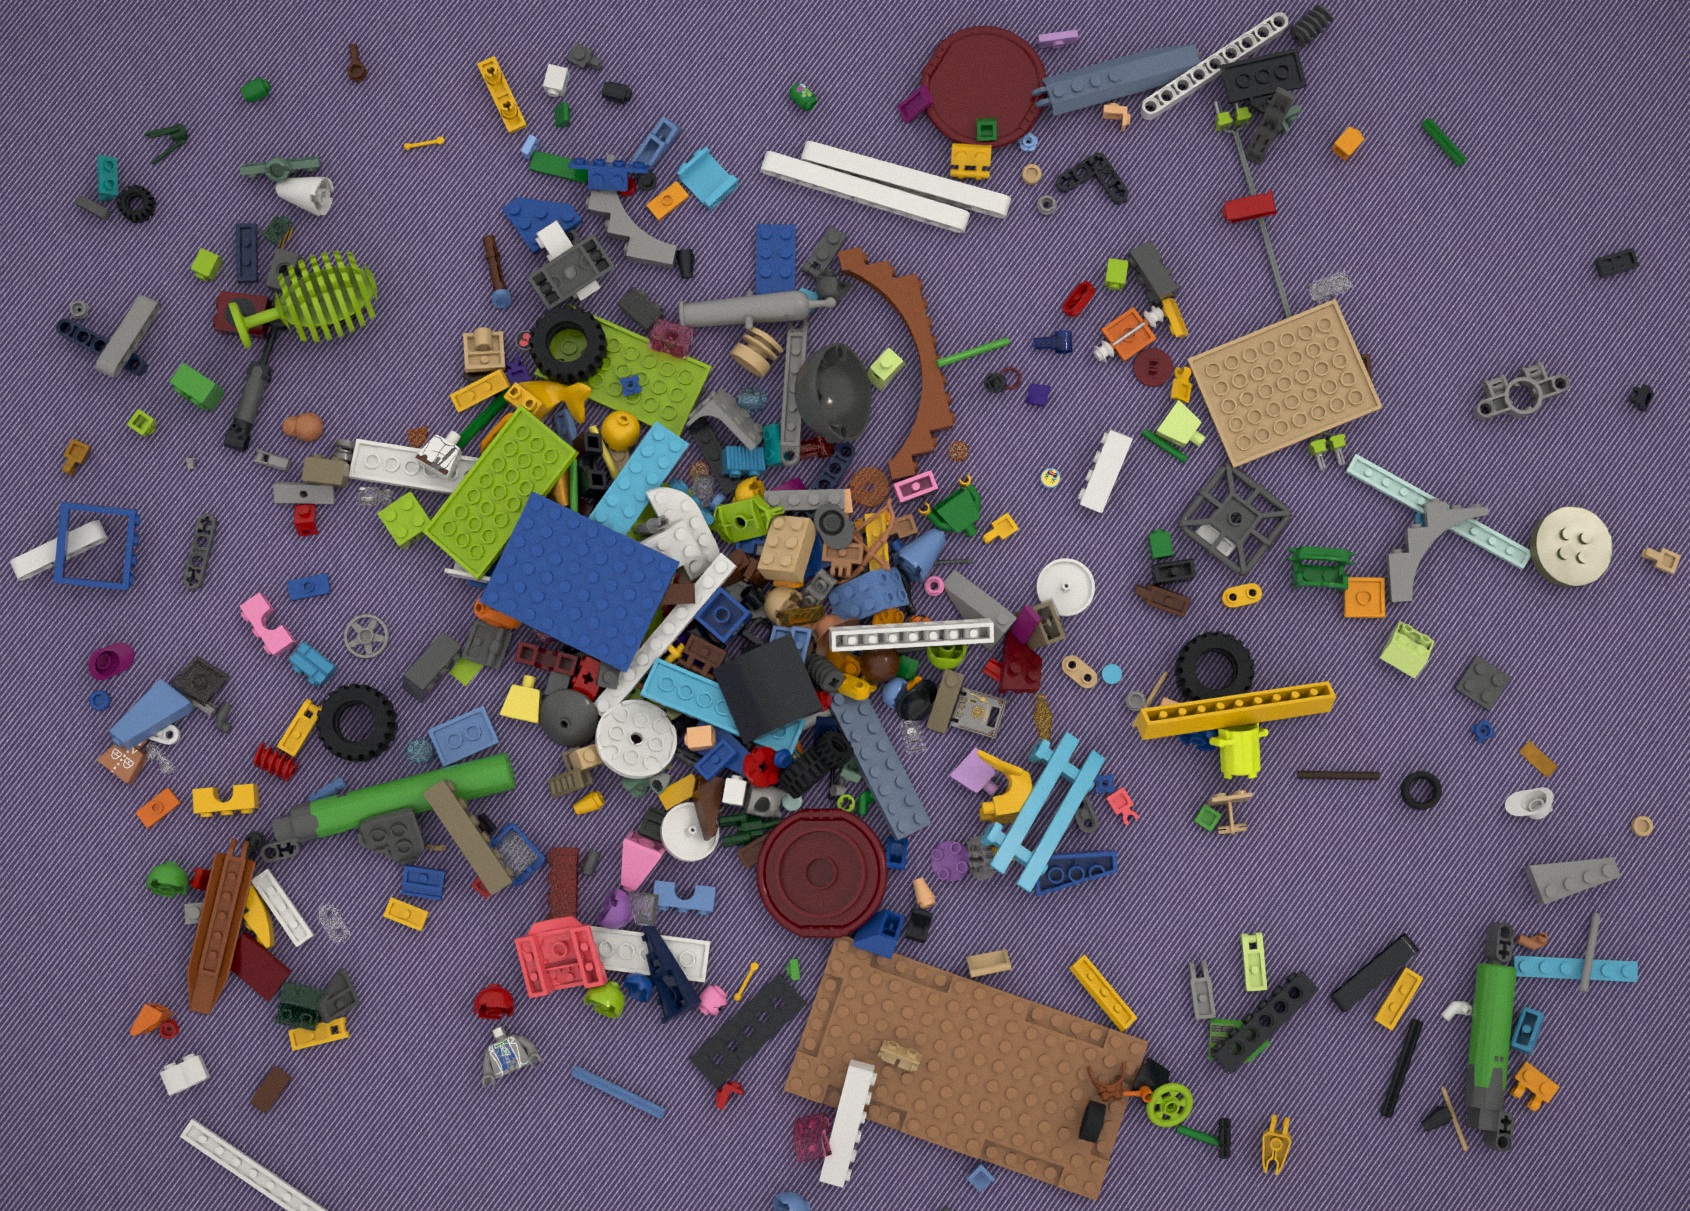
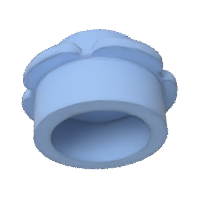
M1028 133L1020 138L1018 142L1023 151L1030 152L1036 149L1038 139L1032 133Z

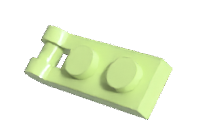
M1257 932L1255 935L1242 933L1241 945L1246 991L1267 990L1262 932ZM1249 943H1256V949L1249 950Z

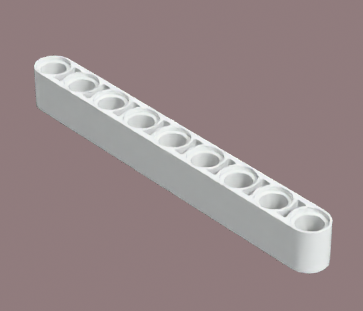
M1282 12L1273 14L1147 97L1140 109L1141 116L1145 120H1152L1220 76V68L1212 69L1210 64L1214 63L1220 67L1222 64L1244 60L1282 35L1288 25V17ZM1274 22H1280L1282 27H1277ZM1258 32L1265 33L1267 37H1260ZM1246 42L1251 47L1245 48L1242 46V43ZM1226 53L1233 54L1235 58H1228ZM1199 74L1203 79L1197 80L1193 75ZM1178 85H1184L1187 90H1180ZM1167 95L1171 100L1164 101L1161 96ZM1152 106L1155 111L1149 112L1145 107Z

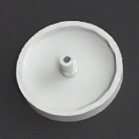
M1062 558L1052 561L1043 568L1037 579L1036 592L1040 602L1053 598L1059 615L1061 617H1070L1081 613L1091 603L1095 592V583L1091 572L1084 564L1074 559Z
M682 803L673 807L663 818L660 827L661 841L667 852L674 858L684 862L699 861L707 857L715 849L719 840V825L717 834L710 840L705 841L694 803Z

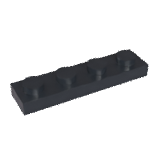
M704 417L691 424L688 429L725 496H728L735 492L737 485L741 481L739 478H731L729 475L723 474L721 458L723 449Z

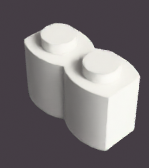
M192 1053L182 1058L184 1062L178 1065L173 1062L164 1066L165 1071L161 1072L160 1075L169 1096L211 1078L201 1055L195 1056Z

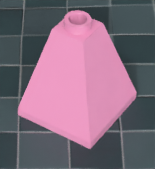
M634 830L624 838L621 885H623L624 890L634 892L639 888L667 851L663 844L641 836Z

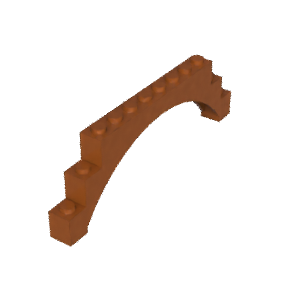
M861 246L838 251L842 276L848 274L862 281L888 301L905 323L919 356L922 393L917 418L903 447L892 460H888L892 483L903 481L916 476L915 472H918L917 462L912 460V458L934 453V447H937L935 435L931 436V434L950 430L953 428V423L956 422L954 412L950 411L948 404H951L949 392H945L943 386L946 385L945 375L940 373V369L936 365V360L941 358L939 354L935 353L934 347H937L935 335L931 336L930 328H933L931 317H927L925 312L928 309L926 298H922L921 295L923 290L922 280L917 279L916 273L893 279V277H896L893 265L890 266L889 260L865 265L868 263L866 252H862Z

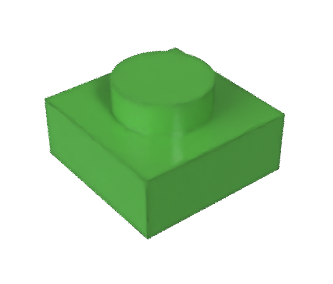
M1204 804L1193 821L1209 832H1212L1222 814Z
M790 959V964H786L787 976H791L792 980H799V960Z

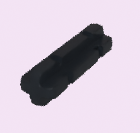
M1221 1118L1219 1120L1218 1147L1220 1149L1218 1150V1157L1220 1159H1229L1231 1156V1149H1229L1231 1147V1130L1229 1129L1231 1127V1120L1229 1118Z

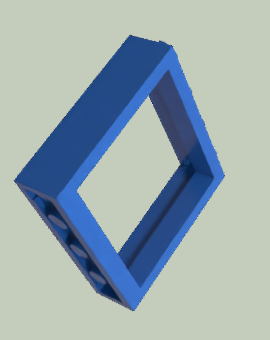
M61 502L53 583L129 590L130 586H134L135 574H132V566H136L137 554H134V546H138L139 534L135 533L136 526H140L141 514H137L138 509ZM71 510L129 516L122 583L65 577Z

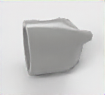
M749 784L744 812L761 817L778 818L781 816V812L778 810L781 799L787 796L788 792L773 785L757 787Z

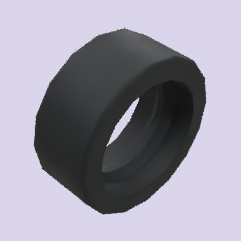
M1427 771L1409 774L1401 785L1403 801L1415 810H1425L1435 806L1442 795L1440 781L1434 774ZM1416 779H1425L1432 785L1433 795L1426 802H1417L1410 795V785Z
M1091 1100L1088 1102L1081 1122L1079 1139L1092 1143L1097 1142L1105 1118L1106 1105Z

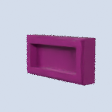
M923 85L900 103L897 108L906 124L913 121L926 108L931 106L934 100L927 86Z
M1030 605L1024 606L1010 632L1021 645H1024L1032 636L1041 618Z

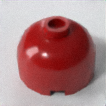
M489 984L488 987L480 990L475 996L473 1014L478 1013V1017L482 1019L497 1020L501 1019L500 1015L507 1014V1018L514 1015V998L507 989L500 987V984Z

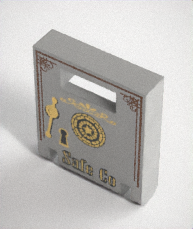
M961 687L960 691L967 694L966 696L958 695L951 717L957 719L958 723L950 721L949 726L996 740L1007 700ZM992 707L999 709L994 728L987 726Z

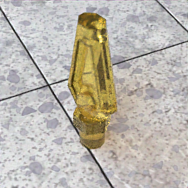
M1045 694L1037 695V709L1033 717L1041 740L1046 739L1050 741L1053 713L1047 708L1048 703L1045 702Z

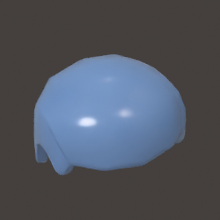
M895 677L888 681L882 690L883 702L892 709H896L898 701L907 691L906 684L908 682L900 677Z

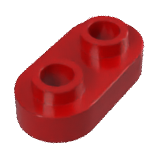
M1090 282L1080 283L1064 302L1062 310L1068 317L1078 316L1093 298L1095 288Z

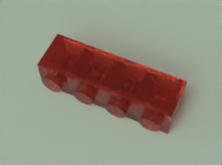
M552 847V852H549L548 862L552 864V872H548V884H551V893H548L547 897L548 905H551V913L547 914V920L565 916H573L577 919L579 848Z

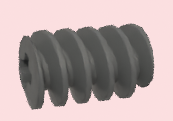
M1315 5L1313 10H1309L1307 15H1304L1301 20L1296 22V25L1291 26L1290 33L1294 41L1300 47L1305 48L1304 40L1310 43L1312 41L1311 37H1317L1316 31L1322 33V26L1324 28L1329 26L1327 20L1333 23L1331 13L1325 7Z
M813 653L806 658L804 665L809 677L824 691L833 692L843 684L844 674L825 656Z

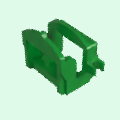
M1309 546L1288 548L1286 550L1293 554L1292 558H1286L1287 561H1292L1291 585H1293V590H1298L1302 586L1336 589L1337 593L1348 590V575L1344 574L1345 565L1355 564V562L1349 560V556H1354L1356 553L1347 552V549ZM1303 559L1337 562V567L1303 565L1299 563Z

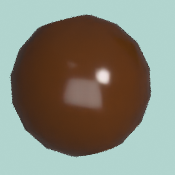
M894 648L863 650L860 655L859 666L861 673L873 683H885L896 676L900 669L901 660L899 653Z

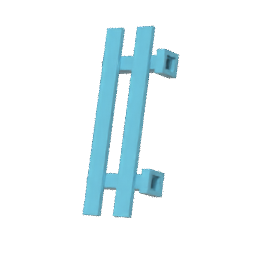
M1065 732L1055 751L1048 748L1051 743L1046 739L1036 743L1028 760L1032 763L1040 761L1046 767L1007 835L1001 831L1003 827L998 822L992 823L988 826L980 840V843L985 846L992 844L998 848L989 866L1002 875L1012 859L1025 867L1016 884L1028 893H1031L1039 877L1046 872L1048 868L1046 864L1086 793L1090 792L1094 787L1095 782L1093 781L1106 759L1096 751L1091 750L1080 770L1069 763L1068 760L1080 740L1068 732ZM1059 776H1062L1072 785L1035 851L1032 853L1023 847L1021 843Z

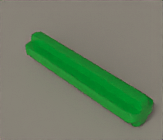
M1427 118L1421 124L1424 130L1457 166H1461L1466 162L1467 158L1431 118Z

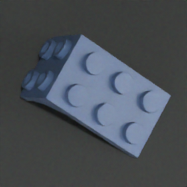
M892 567L890 571L885 569L872 570L831 589L828 594L834 615H838L843 620L857 618L859 622L883 611L909 604L901 575L896 567Z

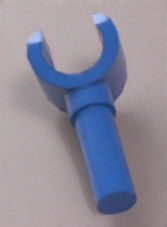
M899 540L891 543L890 548L893 553H896L909 543L902 545Z

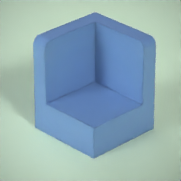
M981 1162L965 1176L979 1192L991 1181L994 1182L996 1180Z

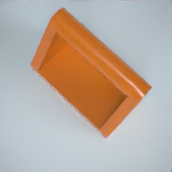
M158 1003L144 1004L130 1030V1034L132 1036L148 1034L159 1027L163 1020H169L174 1012Z

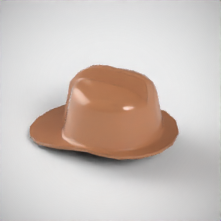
M833 614L822 617L813 624V629L819 638L817 646L823 647L829 644V627L857 626L859 624L858 619L850 618L843 620L838 615Z

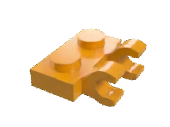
M1524 1061L1512 1077L1517 1083L1510 1090L1509 1094L1515 1098H1520L1525 1088L1534 1095L1528 1101L1526 1107L1531 1111H1537L1542 1101L1548 1104L1560 1087L1527 1061Z

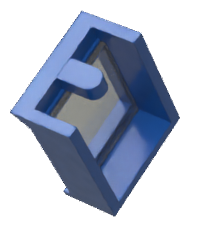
M508 823L500 830L501 834L497 838L492 837L489 843L493 849L497 848L503 856L502 862L505 866L509 865L514 872L512 883L514 886L520 887L549 859L516 823Z

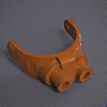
M1122 1062L1121 1066L1123 1069L1122 1078L1112 1085L1099 1083L1094 1078L1091 1067L1087 1069L1092 1084L1098 1090V1094L1101 1095L1102 1102H1108L1110 1098H1114V1100L1122 1099V1085L1125 1081L1127 1069L1124 1062Z

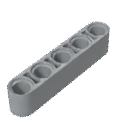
M140 295L99 356L95 366L96 371L113 378L120 374L160 310V302L144 295Z

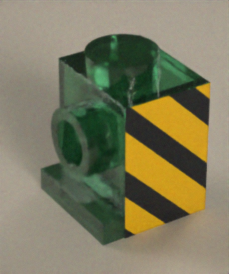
M276 215L266 229L261 231V234L271 243L282 249L295 230L291 226L292 222L285 216L279 218Z

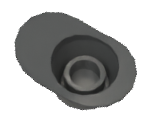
M827 503L821 505L814 514L815 527L829 547L843 549L851 544L854 538V530L840 506Z

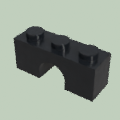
M582 432L572 441L573 448L579 452L575 458L577 459L578 497L597 498L607 491L605 471L597 470V459L603 453L602 437L599 433Z

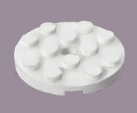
M625 700L612 708L610 707L603 714L596 729L595 744L600 758L612 771L627 778L643 779L658 774L669 764L676 750L677 734L667 714L658 706L643 700ZM638 735L641 738V742L634 744L631 736Z

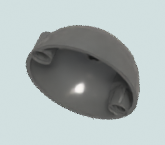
M838 342L821 347L805 360L798 371L794 388L798 412L806 425L815 433L824 437L827 443L856 440L865 431L871 414V388L866 370L858 355L846 344Z

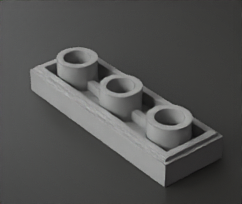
M305 482L273 483L274 503L335 504V487Z

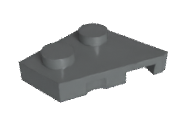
M340 968L316 1004L324 1023H330L360 1004L345 968Z

